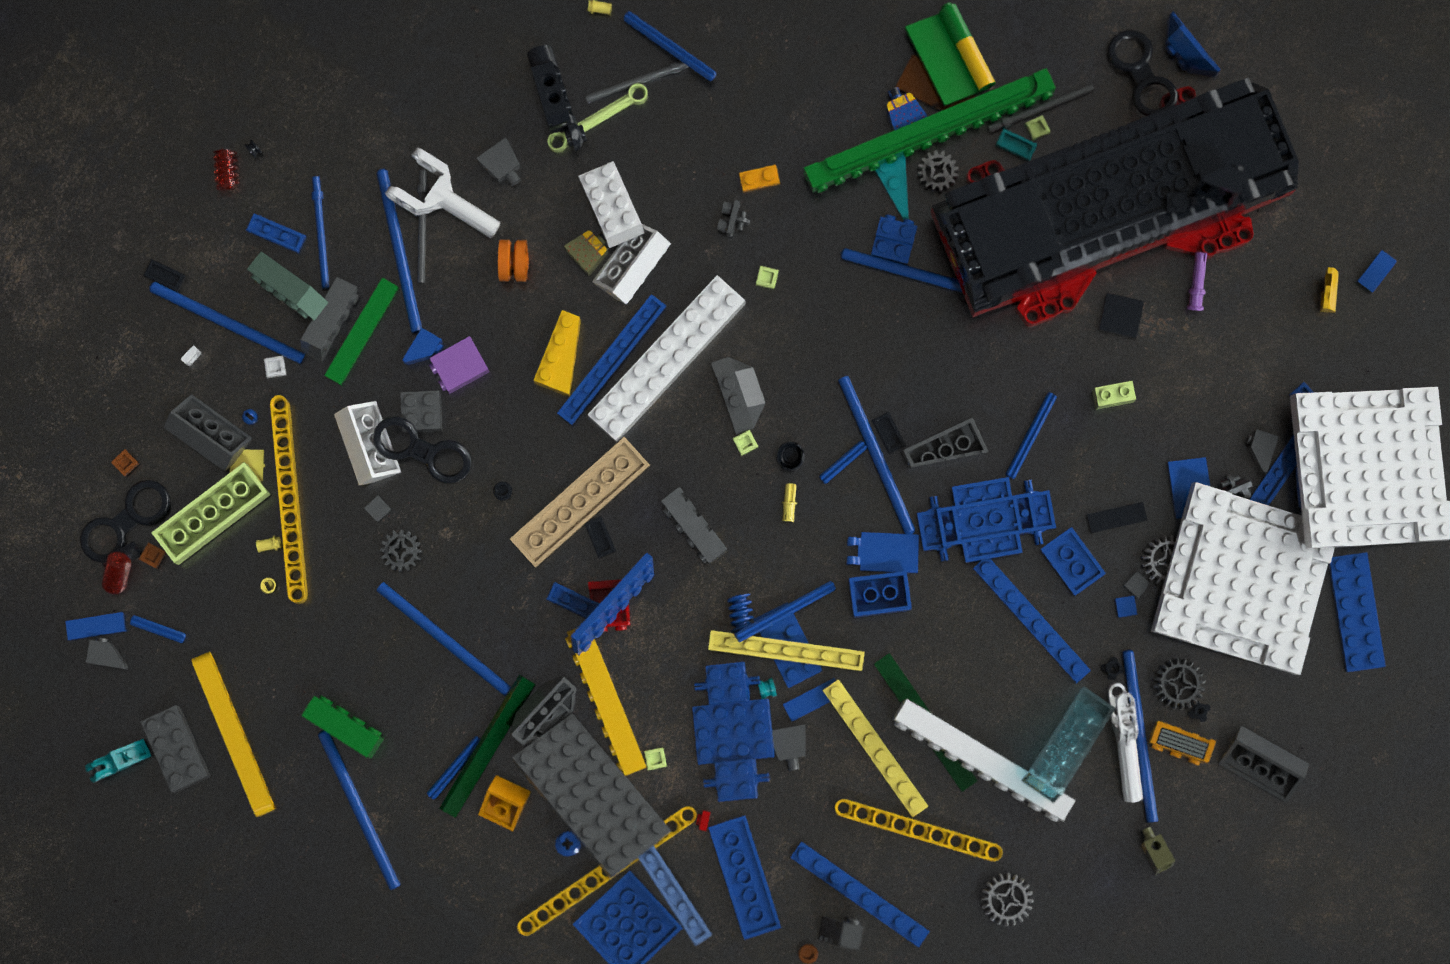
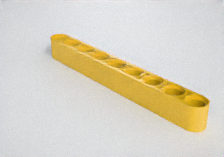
M209 651L192 658L193 667L256 817L275 810L273 800L211 652Z
M846 799L837 801L834 806L836 814L847 819L989 861H998L1002 857V848L988 841ZM842 802L847 803L849 806V810L845 814L838 811V805ZM859 808L867 810V817L865 819L857 817V810ZM879 813L884 814L886 817V821L882 825L877 824L875 821V817ZM897 819H901L905 823L902 830H897L894 827V822ZM917 824L923 827V833L920 836H916L913 833V827ZM935 830H939L942 834L941 840L937 842L932 839V833ZM953 836H958L961 840L958 847H953L950 843ZM973 841L979 844V850L975 853L969 849V845ZM991 847H995L998 850V855L995 858H991L988 855V850Z

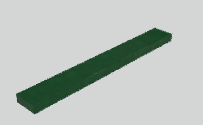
M890 653L874 663V666L900 704L903 700L908 699L931 713ZM932 749L961 792L978 781L971 771L961 766V761L958 759L952 761L944 756L945 752L943 750L935 751Z
M518 675L439 807L440 810L455 818L457 817L512 725L516 712L524 705L535 684Z

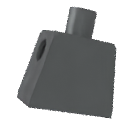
M506 137L477 157L478 163L499 183L505 179L508 180L511 186L520 182L521 179L516 171L521 166Z
M805 724L772 730L773 746L778 761L786 760L788 771L800 769L798 758L806 756Z

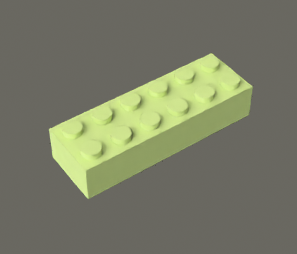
M243 462L151 533L172 561L179 565L271 494L249 465Z

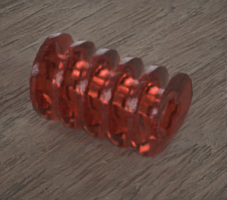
M228 149L213 151L216 154L213 157L214 161H216L214 167L217 169L214 173L218 176L215 179V182L218 184L216 185V190H234L235 186L240 184L239 181L234 180V178L239 177V174L233 173V171L239 169L238 166H233V163L238 162V159L232 158V156L237 155V152Z
M113 552L108 555L102 588L110 594H119L126 589L131 567V560L126 554Z

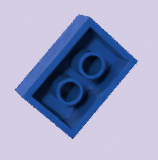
M907 571L848 579L853 618L912 610Z

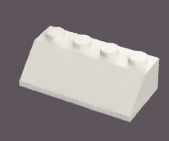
M643 224L644 234L620 243L592 281L599 288L624 304H627L632 299L634 293L643 284L645 278L654 269L656 263L671 244L658 231Z
M376 401L347 406L334 414L359 485L374 483L401 473L398 461L385 458L379 454L374 446V429L383 420ZM385 428L381 433V442L388 450L394 451Z

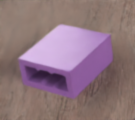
M470 336L430 358L432 362L429 364L434 375L439 374L441 380L438 382L443 391L447 390L449 394L490 372Z

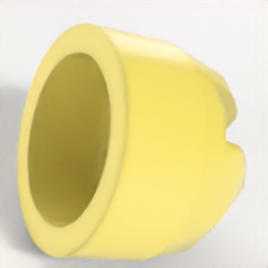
M272 578L263 579L260 584L261 591L265 594L274 592L276 588L275 581ZM265 582L268 583L270 591L267 590Z

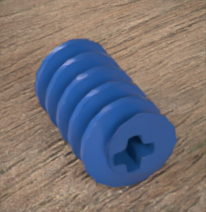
M751 594L735 595L727 600L728 603L733 604L728 607V610L734 611L729 617L735 619L730 625L736 627L731 630V633L735 634L752 624L749 620L753 619L754 616L748 615V613L753 608L747 607L752 601L746 600V597Z
M566 831L557 837L555 846L559 854L572 856L579 852L581 843L572 832ZM567 838H569V841H573V845L570 846V849H568L567 846H564V842H567Z

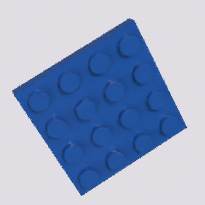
M631 871L624 875L573 923L576 929L609 964H645L683 929Z

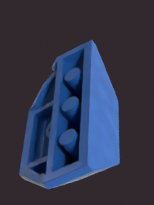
M1174 11L1170 13L1167 20L1165 38L1167 52L1171 56L1174 55L1178 60L1179 67L1190 74L1214 77L1218 75L1221 70L1218 65H1216Z

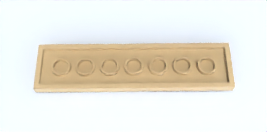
M623 437L513 535L510 540L536 568L642 474L650 464Z

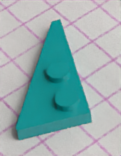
M903 155L897 158L898 160L894 163L887 164L886 162L881 164L880 168L874 171L901 218L908 220L906 159Z

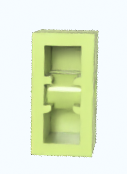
M1133 381L1096 387L1092 391L1096 410L1129 404L1136 400Z

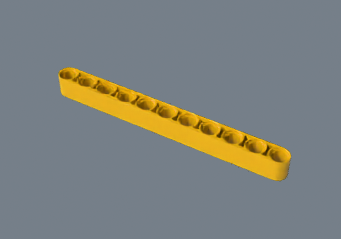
M277 395L271 399L270 409L287 594L292 602L301 604L306 601L308 592L291 409L289 401L285 397ZM284 401V407L280 410L276 409V403ZM285 419L286 426L278 428V422ZM283 438H287V446L280 447V440ZM284 457L290 458V463L287 466L281 465V460ZM286 476H291L292 478L289 485L283 484V479ZM287 495H293V502L291 504H285L284 499ZM289 514L295 515V520L292 523H287L286 517ZM290 533L297 534V539L294 542L288 541ZM292 552H298L299 554L296 561L290 560ZM297 570L301 575L298 580L294 581L291 575ZM296 590H301L302 597L295 600L293 593Z
M684 807L664 821L666 825L669 821H675L677 823V830L670 832L659 843L655 844L654 847L657 848L692 824L697 817L696 811L692 807ZM685 810L693 812L692 820L686 821L683 819L682 814ZM637 858L636 860H634L631 864H629L627 867H625V868H624L623 870H621L619 873H621V872L624 871L626 868H628L629 866H631L632 864H634L635 862H637L639 859ZM598 866L521 919L517 925L519 933L524 936L531 935L611 879L602 873V868ZM589 876H593L597 880V884L593 888L588 887L586 884ZM574 887L578 888L581 892L580 897L577 899L572 898L570 895V890ZM556 899L564 901L563 909L558 910L554 907ZM540 910L547 911L548 919L546 921H541L538 918ZM524 921H529L532 924L530 932L522 930V923Z

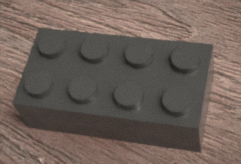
M175 705L141 721L172 793H177L211 777L180 706Z

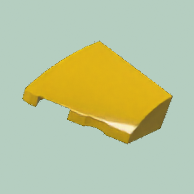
M1328 267L1325 271V285L1321 293L1320 312H1336L1339 272L1335 268Z

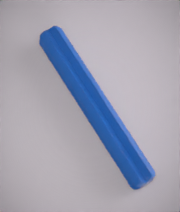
M475 736L428 790L427 795L431 799H436L466 764L480 741L478 736Z

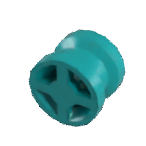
M769 678L765 682L760 681L758 687L762 699H766L768 696H777L773 678Z

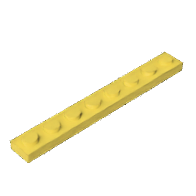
M712 630L708 650L856 671H862L865 653L863 651L755 636L738 642L734 633Z
M839 679L822 690L912 818L928 807L927 803Z

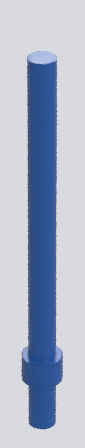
M316 176L312 177L313 192H311L315 207L322 290H327L330 288L322 211L323 191L320 188V177Z

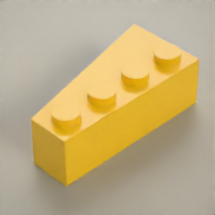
M561 311L533 380L535 384L567 397L571 396L581 324L579 316Z

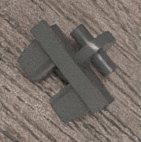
M737 200L734 203H723L721 213L731 215L730 221L719 219L717 230L727 233V237L731 238L733 237L736 223H738L737 230L740 231L743 230L744 225L750 224V220L746 219L747 212L741 211L740 217H737L740 208V201Z
M1228 472L1225 474L1226 480L1220 482L1222 485L1219 488L1220 490L1230 492L1232 495L1239 493V496L1245 499L1252 496L1250 487L1253 485L1246 477L1240 479L1238 474L1232 477Z

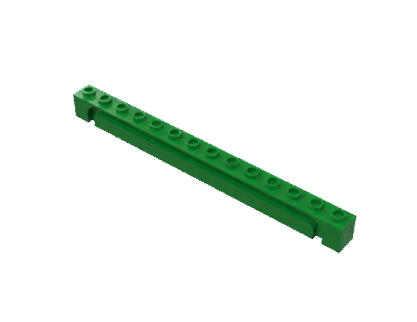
M1045 68L1033 73L1029 77H1023L828 157L822 162H816L804 167L803 174L811 192L817 191L821 193L827 190L830 185L835 184V186L844 183L847 178L852 177L854 179L860 177L863 174L862 172L867 170H877L883 163H894L898 160L897 158L903 155L904 157L911 156L920 148L922 150L928 149L937 141L939 143L945 142L954 134L956 136L962 135L971 127L974 129L979 128L988 120H991V122L996 121L1005 113L1010 115L1017 112L1018 108L1022 106L1030 107L1034 105L1035 101L1039 99L1047 100L1053 96L1056 87L1048 69Z

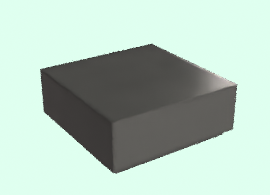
M379 495L364 508L377 523L392 510Z
M1135 572L1123 586L1138 599L1151 584L1141 574Z

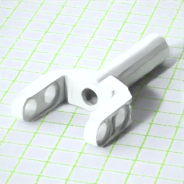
M420 148L415 149L412 157L416 160L417 164L439 177L425 197L424 203L399 187L390 186L385 192L389 199L416 216L443 208L489 238H492L500 227L498 220L453 193L448 165Z
M1114 682L1108 687L1111 722L1117 740L1123 799L1125 802H1138L1143 799L1136 744L1138 725L1135 701L1132 695L1126 692L1125 687L1121 683ZM1121 687L1122 693L1117 697L1113 696V688ZM1127 696L1130 698V704H1129V705H1128Z

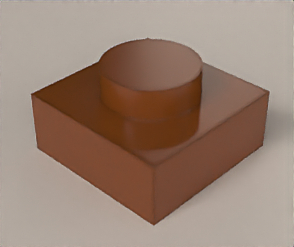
M126 449L111 462L125 477L139 464Z
M148 542L139 560L157 569L166 552Z

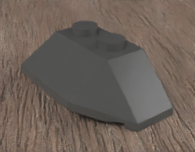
M730 357L712 362L711 366L735 434L754 429L766 403L753 367Z
M564 676L543 683L516 712L510 734L523 746L533 743L573 712L577 688Z

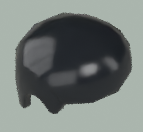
M789 441L783 443L777 449L776 460L782 469L793 471L803 465L805 452L797 442Z

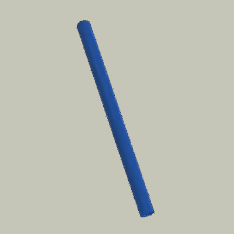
M379 169L376 174L412 334L419 333L422 326L394 201L385 194L391 186L389 175L386 169Z
M844 248L841 252V258L847 261L962 292L958 280L847 248Z
M157 282L151 283L149 287L151 293L299 364L304 358L305 353Z
M845 376L838 380L903 531L908 535L913 534L915 527L851 380L849 376Z
M381 583L376 590L506 697L511 689L509 684L386 583Z
M1128 649L1123 651L1122 654L1128 693L1132 695L1135 701L1138 725L1136 744L1147 823L1157 822L1158 815L1134 651Z
M324 730L318 733L319 740L389 889L392 890L400 886L399 880L331 735Z

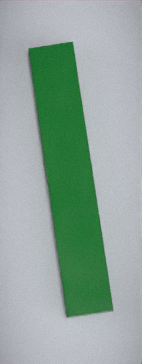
M384 278L381 279L324 375L325 377L342 386L399 290L398 286Z

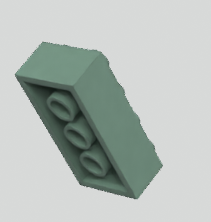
M260 252L247 268L253 274L251 278L260 284L266 291L271 292L277 299L284 301L291 309H295L305 319L309 316L315 321L329 303L311 286L263 252Z

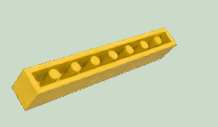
M577 628L567 632L568 637L565 639L569 648H572L571 635ZM594 639L586 652L583 651L580 655L575 653L572 657L576 666H581L583 672L580 673L583 684L587 683L590 690L587 691L591 702L595 701L597 708L594 711L598 720L602 719L604 726L601 727L605 738L609 737L612 744L609 745L610 751L613 756L617 755L619 760L616 765L625 776L647 768Z

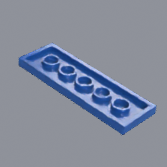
M1366 552L1332 557L1329 570L1346 672L1386 667L1368 554Z
M646 553L571 635L573 652L577 655H580L583 651L586 652L590 648L591 642L602 635L607 624L614 622L617 613L628 606L629 600L640 593L642 586L646 582L648 583L652 580L654 576L652 556Z
M746 816L708 827L744 940L781 928Z

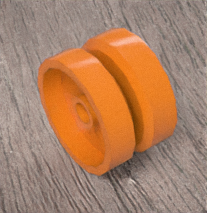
M500 239L498 246L499 282H509L512 277V270H514L516 282H526L529 268L527 240H517L514 244V252H512L511 241Z

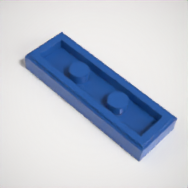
M253 214L246 229L251 234L298 254L306 239V235L257 214Z
M554 582L546 598L586 619L600 604Z
M124 612L65 621L69 641L126 632Z
M835 678L783 704L791 722L829 703V699L822 690L836 681Z

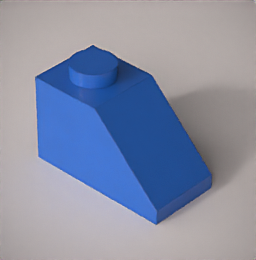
M421 328L402 361L406 365L429 360L442 351L444 347L442 339Z

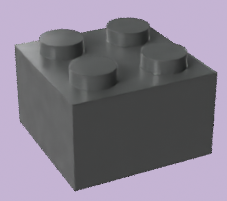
M440 391L400 392L401 418L411 422L416 428L417 433L442 432ZM402 427V431L404 433H408V431Z

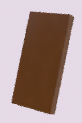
M913 54L896 85L900 92L904 94L911 93L916 100L938 111H943L975 98L977 95L975 94L944 106L920 58Z

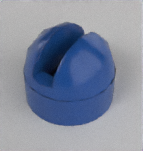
M247 409L243 412L242 419L246 424L253 425L258 420V414L252 409ZM246 413L253 416L254 419L250 420L247 416H245Z

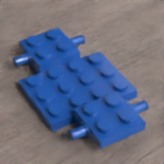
M1009 477L951 487L955 506L939 507L937 496H934V500L933 497H929L931 509L926 512L917 513L923 551H939L941 562L949 560L947 549L962 544L965 563L1023 553L1020 535L1034 534L1035 545H1039V543L1042 545L1044 543L1041 533L1046 530L1056 529L1050 491H1033L1032 480L1024 481L1026 492L1012 496Z
M745 662L705 666L706 682L694 683V686H702L694 688L695 691H707L709 705L692 707L698 765L715 763V779H704L703 783L711 782V784H704V788L716 787L718 802L758 798V782L769 781L770 778H762L769 777V773L757 774L756 759L775 757L769 699L750 701L749 685L760 684V677H748Z

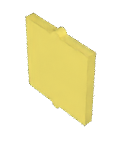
M244 449L236 462L230 467V472L245 462L258 479L263 481V469L266 466L264 464V450Z

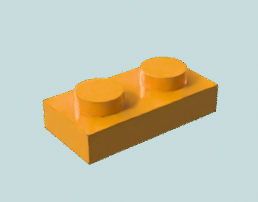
M776 165L739 173L743 192L780 184Z

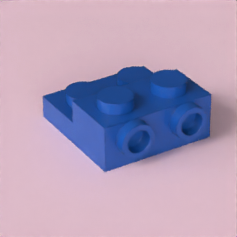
M892 215L880 217L871 255L908 265L917 230L914 221L903 219V222L896 221V217Z

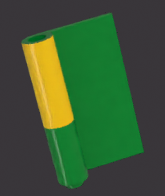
M946 3L941 7L937 15L905 26V30L944 106L988 90L996 84L956 4Z

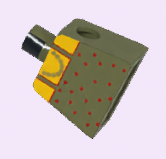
M589 230L564 246L565 251L588 276L593 273L608 254V250L604 246L606 240L602 232L595 236Z
M1151 827L1142 830L1141 834L1145 840L1142 844V849L1155 875L1173 867L1175 859L1162 835L1155 836ZM1156 845L1159 850H1153L1151 846Z

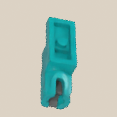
M141 739L88 763L85 769L90 775V780L96 782L150 758L151 754L144 739Z

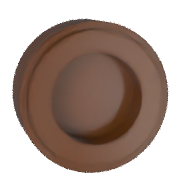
M805 944L799 949L798 955L803 963L811 964L816 961L818 951L815 946Z

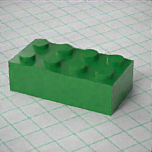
M322 695L320 697L314 696L301 716L365 757L372 758L384 740L380 736L382 733L373 727H365L366 722L358 717H349V712L339 706L335 708L332 706L333 701Z

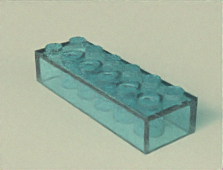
M1083 686L1074 696L1021 781L1052 803H1055L1063 794L1116 708Z

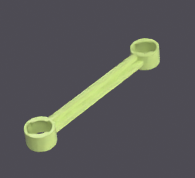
M639 83L632 85L628 94L579 122L578 126L582 125L584 132L633 103L636 105L643 104L648 98L646 87ZM636 88L644 90L643 99L635 100L633 98ZM564 132L549 135L548 146L550 150L556 153L565 150L567 139ZM555 136L563 138L562 147L554 148L552 146Z

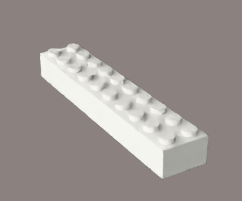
M717 275L588 413V418L617 443L745 305V300Z
M908 699L902 701L892 718V721L895 722V727L902 731H906V729L911 731V736L919 741H923V739L928 741L927 746L935 751L943 750L945 757L952 761L958 759L962 762L961 766L969 771L976 770L979 772L977 776L985 781L992 780L996 782L994 784L995 787L1002 791H1011L1013 798L1019 801L1026 800L1029 802L1027 806L1035 811H1044V816L1052 821H1064L1075 802L1071 797Z

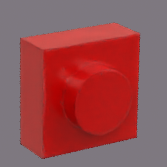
M703 811L702 814H698L696 825L699 826V830L707 831L711 812Z

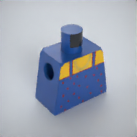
M898 87L888 91L892 101L886 103L885 108L892 131L927 117V114L911 93L902 96Z

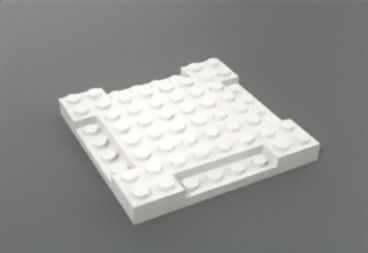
M1438 387L1340 393H1296L1290 396L1306 549L1450 540V501H1447L1439 434L1442 418Z
M1197 482L1192 483L1151 632L1287 673L1301 675L1310 637H1308L1326 569L1328 564H1331L1335 547L1306 549L1303 518L1301 515L1235 496L1230 492Z

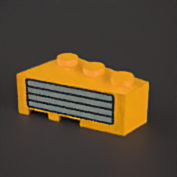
M1155 721L1148 743L1152 745L1151 748L1162 752L1165 749L1170 751L1171 756L1181 759V756L1189 759V763L1199 766L1200 763H1209L1216 741L1205 739L1198 734L1189 733L1161 721Z

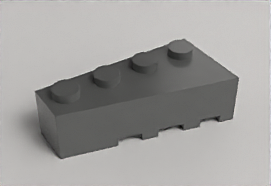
M678 487L661 501L664 507L661 510L667 518L672 517L675 523L673 525L679 533H685L687 536L685 540L691 548L696 547L699 551L697 556L703 563L708 562L710 565L727 552L728 549L713 529L709 528L703 516L696 511L693 503L682 494L683 490Z

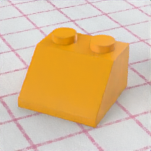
M496 775L486 792L478 815L514 831L531 791Z

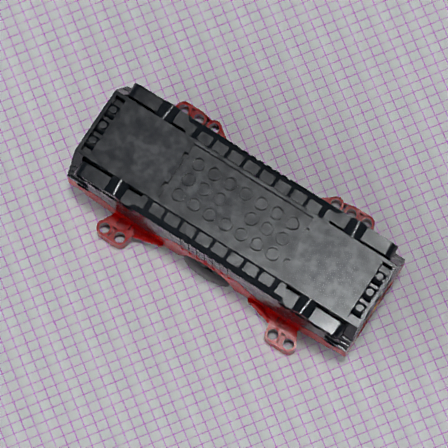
M1249 78L1208 91L1197 97L1192 87H1182L1177 89L1178 99L1175 106L1128 123L1126 126L1112 129L1108 133L1104 132L1099 136L1091 137L1089 140L1086 139L1081 143L1073 144L1071 147H1065L1004 170L1002 165L995 160L971 168L966 177L967 185L946 193V200L932 205L930 213L972 317L1020 301L1016 308V313L1026 326L1033 327L1052 320L1061 313H1070L1096 275L1097 269L1164 244L1165 249L1195 256V252H1206L1204 246L1210 245L1213 252L1207 254V259L1212 258L1215 254L1229 252L1248 244L1254 235L1252 221L1250 217L1241 215L1290 196L1298 188L1299 160L1270 90L1257 83H1251ZM1169 93L1165 94L1160 100L1159 109L1165 106V100H1170ZM1181 94H1188L1190 100H1184ZM1227 165H1238L1243 168V171L1247 172L1240 193L1230 206L1192 193L1203 176ZM995 167L998 173L990 174L988 168ZM978 174L980 180L973 181L970 175ZM1187 192V198L1201 197L1200 208H1187V213L1167 214V193ZM1239 232L1247 233L1248 239H1242L1239 236ZM1222 238H1227L1230 241V246L1223 245ZM1069 299L1072 302V306L1065 307L1062 301ZM1045 307H1053L1054 313L1047 314L1045 312ZM1034 313L1037 319L1030 321L1027 318V314Z

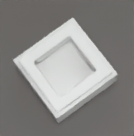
M193 345L181 360L187 366H191L202 352Z
M284 356L264 359L267 378L286 375Z

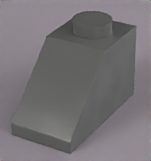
M1256 429L1248 436V451L1260 474L1264 475L1268 472L1279 436Z
M96 637V641H89L86 663L128 670L127 663L115 646L107 643L108 639Z

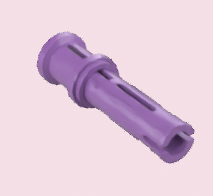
M1195 252L1192 286L1188 289V293H1190L1189 305L1186 307L1190 310H1204L1202 303L1203 295L1206 293L1205 289H1203L1208 254L1206 252Z

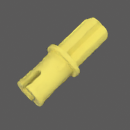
M787 483L785 485L784 502H782V521L794 522L795 505H797L795 502L796 484Z

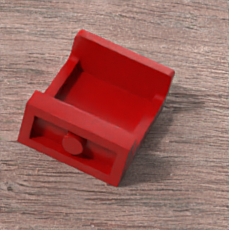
M622 579L588 582L590 599L601 603ZM629 604L624 610H620L617 613L613 623L607 624L604 632H608L607 628L623 631L631 626Z

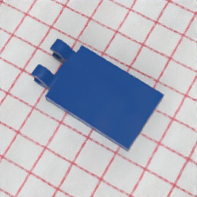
M1206 457L1167 462L1175 519L1182 520L1192 483L1197 482L1210 486Z
M861 532V538H847V546H858V557L847 556L846 565H860V571L893 573L907 571V573H918L919 535Z

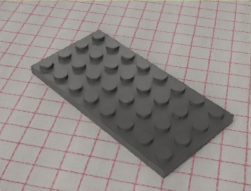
M573 713L512 757L513 763L610 879L671 832L670 828Z

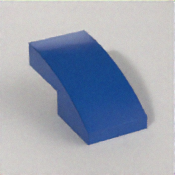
M1381 250L1358 279V282L1373 293L1397 260Z

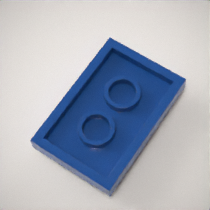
M1072 527L1040 549L1073 596H1076L1106 574Z

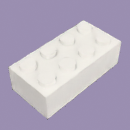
M614 161L579 175L582 188L609 248L644 234L640 219Z

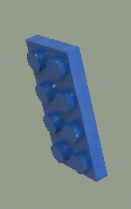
M788 602L753 619L754 622L782 608L783 606L787 605ZM794 613L760 631L762 638L809 644ZM773 659L788 688L823 671L820 665Z

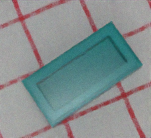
M1003 128L995 147L1029 162L1038 144Z

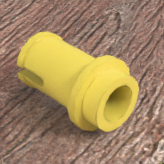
M589 0L588 12H591V14L596 12L610 15L612 3Z
M274 535L269 539L256 540V547L259 553L273 549L278 551L279 548H282L280 537Z

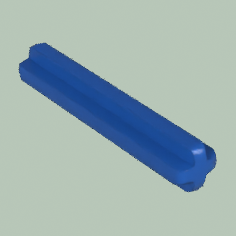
M859 441L819 476L822 482L828 483L867 449L865 443Z
M135 615L130 620V625L179 643H183L186 638V634Z

